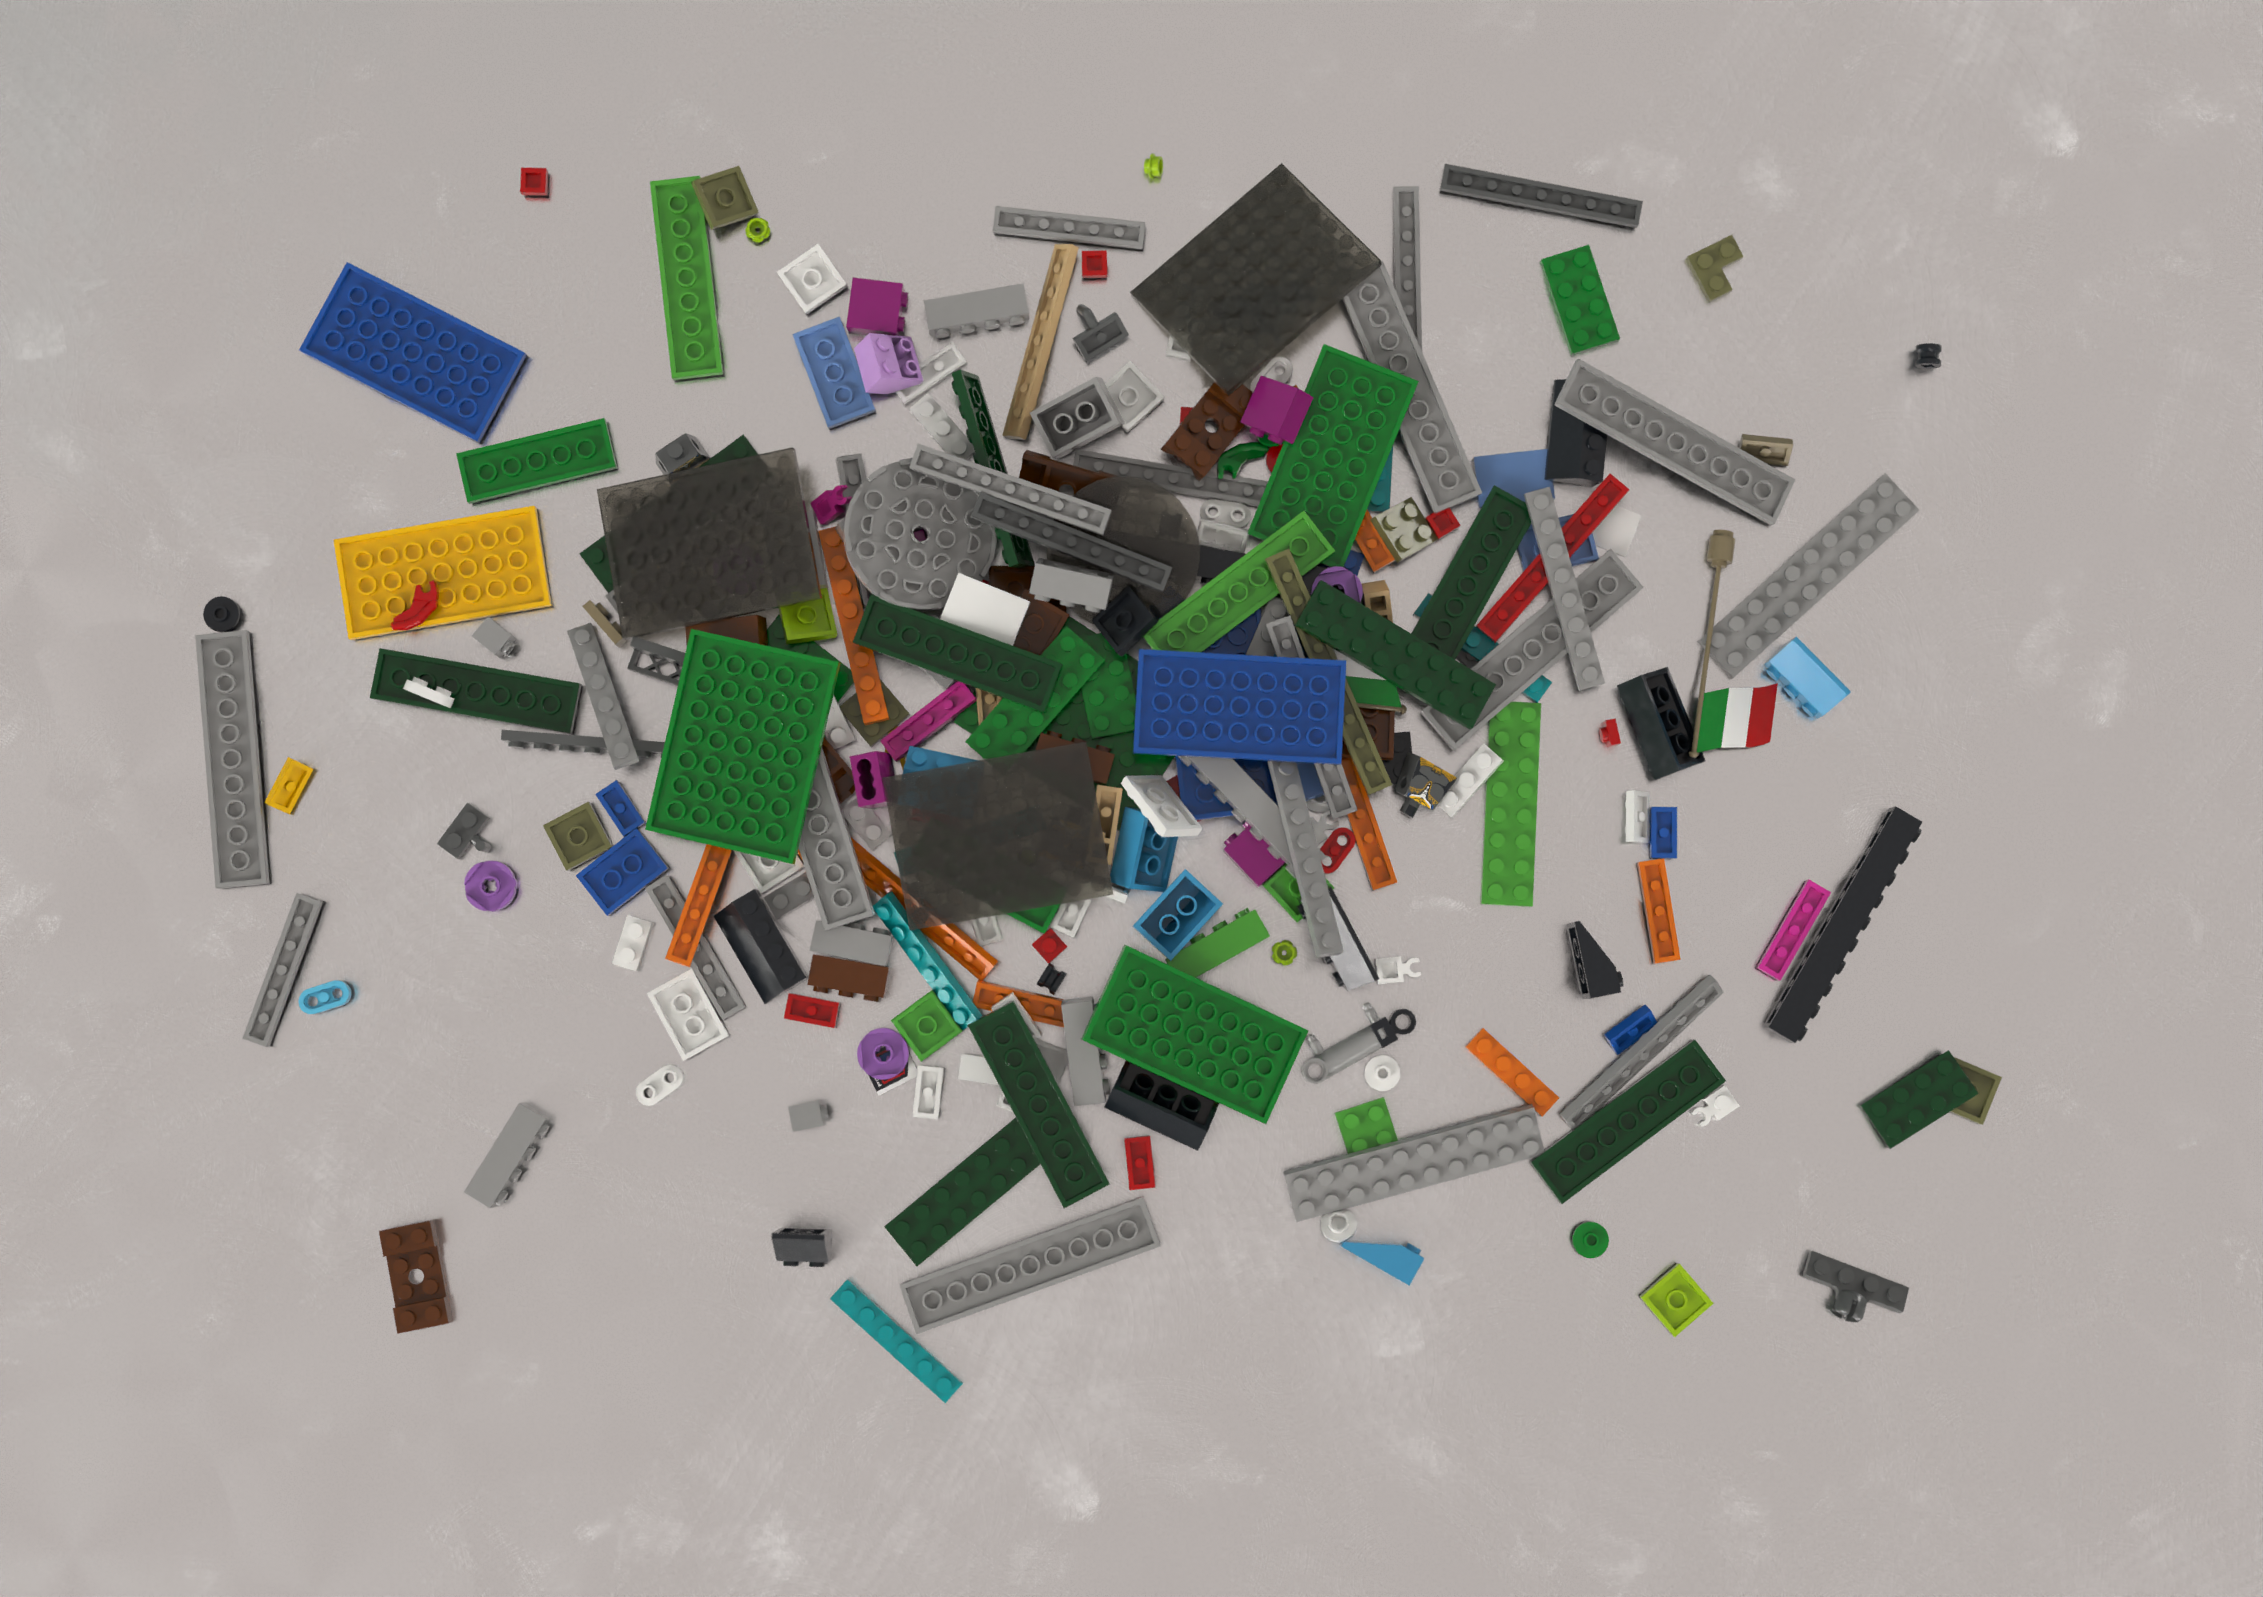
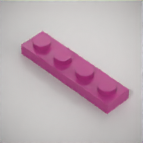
M957 681L885 736L880 742L892 758L898 762L908 754L909 746H919L976 702L977 699L966 684Z
M1809 879L1806 880L1757 965V969L1781 981L1830 896V891Z

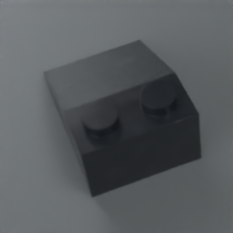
M1580 921L1568 923L1567 927L1582 999L1621 993L1620 987H1623L1621 972H1617L1616 966Z
M780 1228L772 1232L771 1239L776 1261H783V1266H799V1262H809L810 1267H825V1262L829 1263L831 1261L832 1229Z

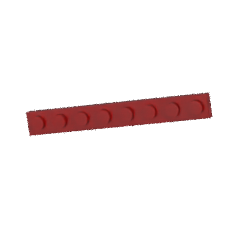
M1611 473L1561 528L1570 558L1629 492V488ZM1540 553L1476 625L1494 643L1501 638L1548 584Z

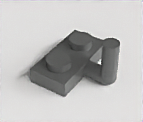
M1084 304L1077 306V312L1084 316L1090 327L1072 338L1085 361L1090 360L1129 335L1116 312L1098 322L1090 308Z
M466 803L437 845L457 859L461 858L471 843L478 851L489 852L491 845L478 836V834L490 818L470 803Z

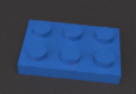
M636 828L579 872L576 877L604 913L609 916L666 872L669 867L640 830Z

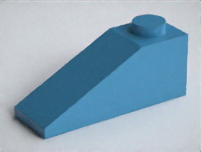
M1343 1241L1340 1243L1341 1247L1409 1286L1425 1259L1419 1255L1421 1250L1410 1243H1407L1406 1247L1399 1243Z

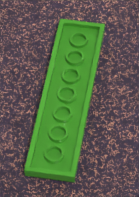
M700 175L650 181L673 380L723 375L706 217L691 184L693 180L701 178Z
M1303 511L1159 619V622L1143 638L1152 650L1202 653L1279 595V591L1265 562L1266 558L1290 549L1302 577L1332 555L1335 550L1306 512Z
M1510 702L1488 721L1487 746L1504 762L1488 778L1485 786L1480 904L1533 906L1541 703Z

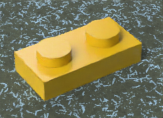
M288 757L264 803L290 815L313 768Z

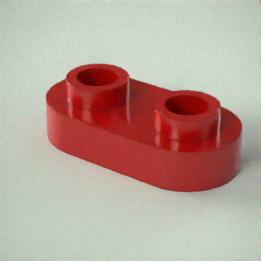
M1345 827L1335 829L1320 848L1325 856L1331 859L1329 866H1325L1322 863L1324 874H1330L1337 870L1354 847L1355 835L1350 829ZM1339 836L1346 838L1347 842L1345 845L1338 844L1337 839Z

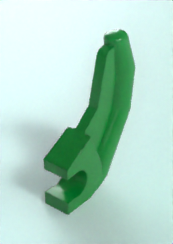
M1249 442L1238 444L1223 452L1217 465L1218 479H1223V474L1226 470L1232 473V479L1236 478L1242 465L1247 460L1265 456V453H1268L1269 447L1261 443Z

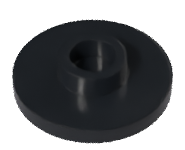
M220 596L211 599L206 604L203 617L206 625L212 630L227 632L237 625L240 618V610L232 599Z

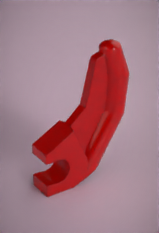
M434 580L429 582L431 589L428 593H424L422 585H416L411 607L394 617V622H391L393 630L407 631L421 625L436 610L439 601V591Z

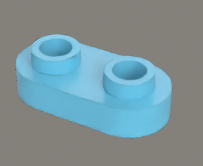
M335 980L306 989L299 996V1007L307 1014H318L343 1006L351 998V988L346 982ZM337 989L342 990V996L340 998H337L335 996V991ZM312 997L318 999L316 1006H312L310 1003Z

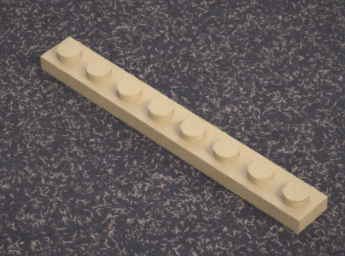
M1055 244L1004 427L1002 436L1006 438L1026 440L1032 420L1030 412L1034 411L1072 270L1076 262L1079 247L1073 244Z

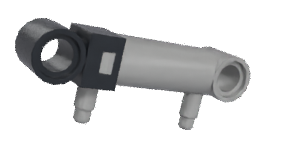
M1368 1002L1363 1005V1008L1371 1024L1341 1042L1324 1050L1314 1034L1307 1036L1315 1056L1303 1063L1301 1069L1303 1078L1313 1084L1321 1083L1377 1050L1388 1046L1398 1040L1396 1034L1405 1035L1414 1030L1416 1026L1415 1015L1407 1009H1398L1391 1013L1389 1020L1386 1017L1380 1019L1375 1009ZM1401 1014L1407 1016L1409 1024L1405 1029L1398 1028L1395 1023L1397 1016ZM1313 1063L1321 1066L1322 1073L1318 1078H1312L1308 1074V1068Z

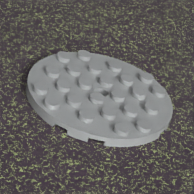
M913 458L902 459L873 472L854 493L844 519L843 541L845 552L857 578L871 593L880 599L916 611H931L945 608L958 573L980 582L986 576L996 550L997 535L995 527L971 518L980 493L911 470L909 467ZM917 528L924 529L927 533L926 540L919 542L914 537L913 531Z

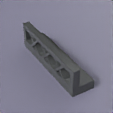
M633 636L630 646L634 651L627 669L678 686L679 680L674 678L680 677L681 670L678 665L683 666L685 653ZM640 653L649 655L653 662L652 665L645 668L636 666ZM671 662L674 664L677 672L665 676L662 675L659 666ZM656 668L657 673L650 670Z

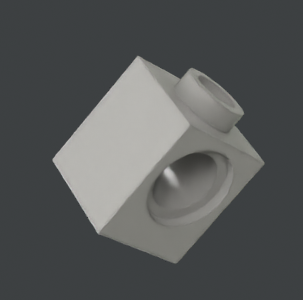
M487 617L472 635L473 638L499 658L503 655L507 656L515 646L514 641L516 638L490 617Z
M821 1100L788 1106L793 1132L826 1125L825 1120L829 1119L827 1105L822 1104Z

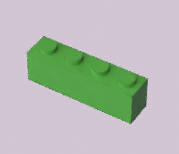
M1246 908L1234 915L1236 917L1235 921L1227 924L1224 920L1212 927L1214 932L1205 937L1203 933L1190 939L1192 945L1181 949L1171 961L1168 958L1165 961L1167 965L1196 978L1270 937L1257 911L1254 909L1250 912Z

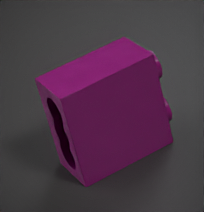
M853 277L846 324L848 333L866 336L869 333L899 336V332H904L905 317H902L903 307L907 308L909 293L905 292L903 283Z
M1260 376L1241 423L1251 428L1249 433L1263 438L1264 435H1268V440L1282 445L1283 441L1293 444L1314 397L1299 388Z
M880 751L850 756L858 807L877 809L898 804L899 795L892 756L889 753Z
M1245 822L1242 825L1245 828L1244 831L1238 836L1234 832L1224 842L1226 847L1223 849V852L1258 888L1285 862L1281 858L1275 859L1267 850L1269 845L1263 839L1258 841L1249 831L1252 827Z

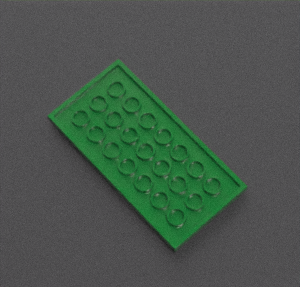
M1323 344L1304 391L1314 398L1294 443L1290 444L1285 441L1283 443L1247 534L1264 541L1301 512L1305 511L1335 550L1321 564L1328 567H1344L1419 381Z
M1124 945L1081 1040L1266 1124L1309 1030Z

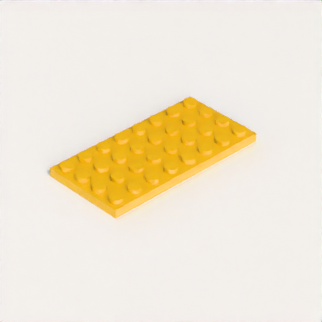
M535 506L333 539L348 639L350 640L406 631L393 630L391 622H394V617L411 607L416 585H422L424 593H428L431 589L429 582L433 580L436 582L439 591L438 607L423 624L409 630L552 606L537 508Z

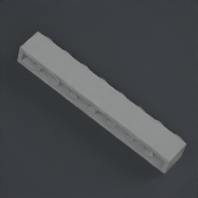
M1178 756L1187 767L1192 765L1198 771L1195 775L1204 785L1209 783L1216 790L1213 794L1223 804L1228 802L1233 808L1232 814L1241 823L1245 820L1252 827L1249 830L1250 833L1258 841L1263 839L1269 845L1267 848L1269 853L1277 860L1281 858L1287 864L1285 869L1296 879L1280 810L1275 802L1233 759ZM1318 848L1320 859L1322 861L1324 858H1326V856Z

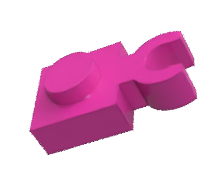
M838 485L833 490H826L810 503L820 525L829 524L843 513L840 505L850 503L852 496L843 498V491L848 488L847 485Z

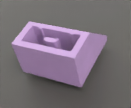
M869 333L854 348L866 393L890 394L923 382L911 337Z

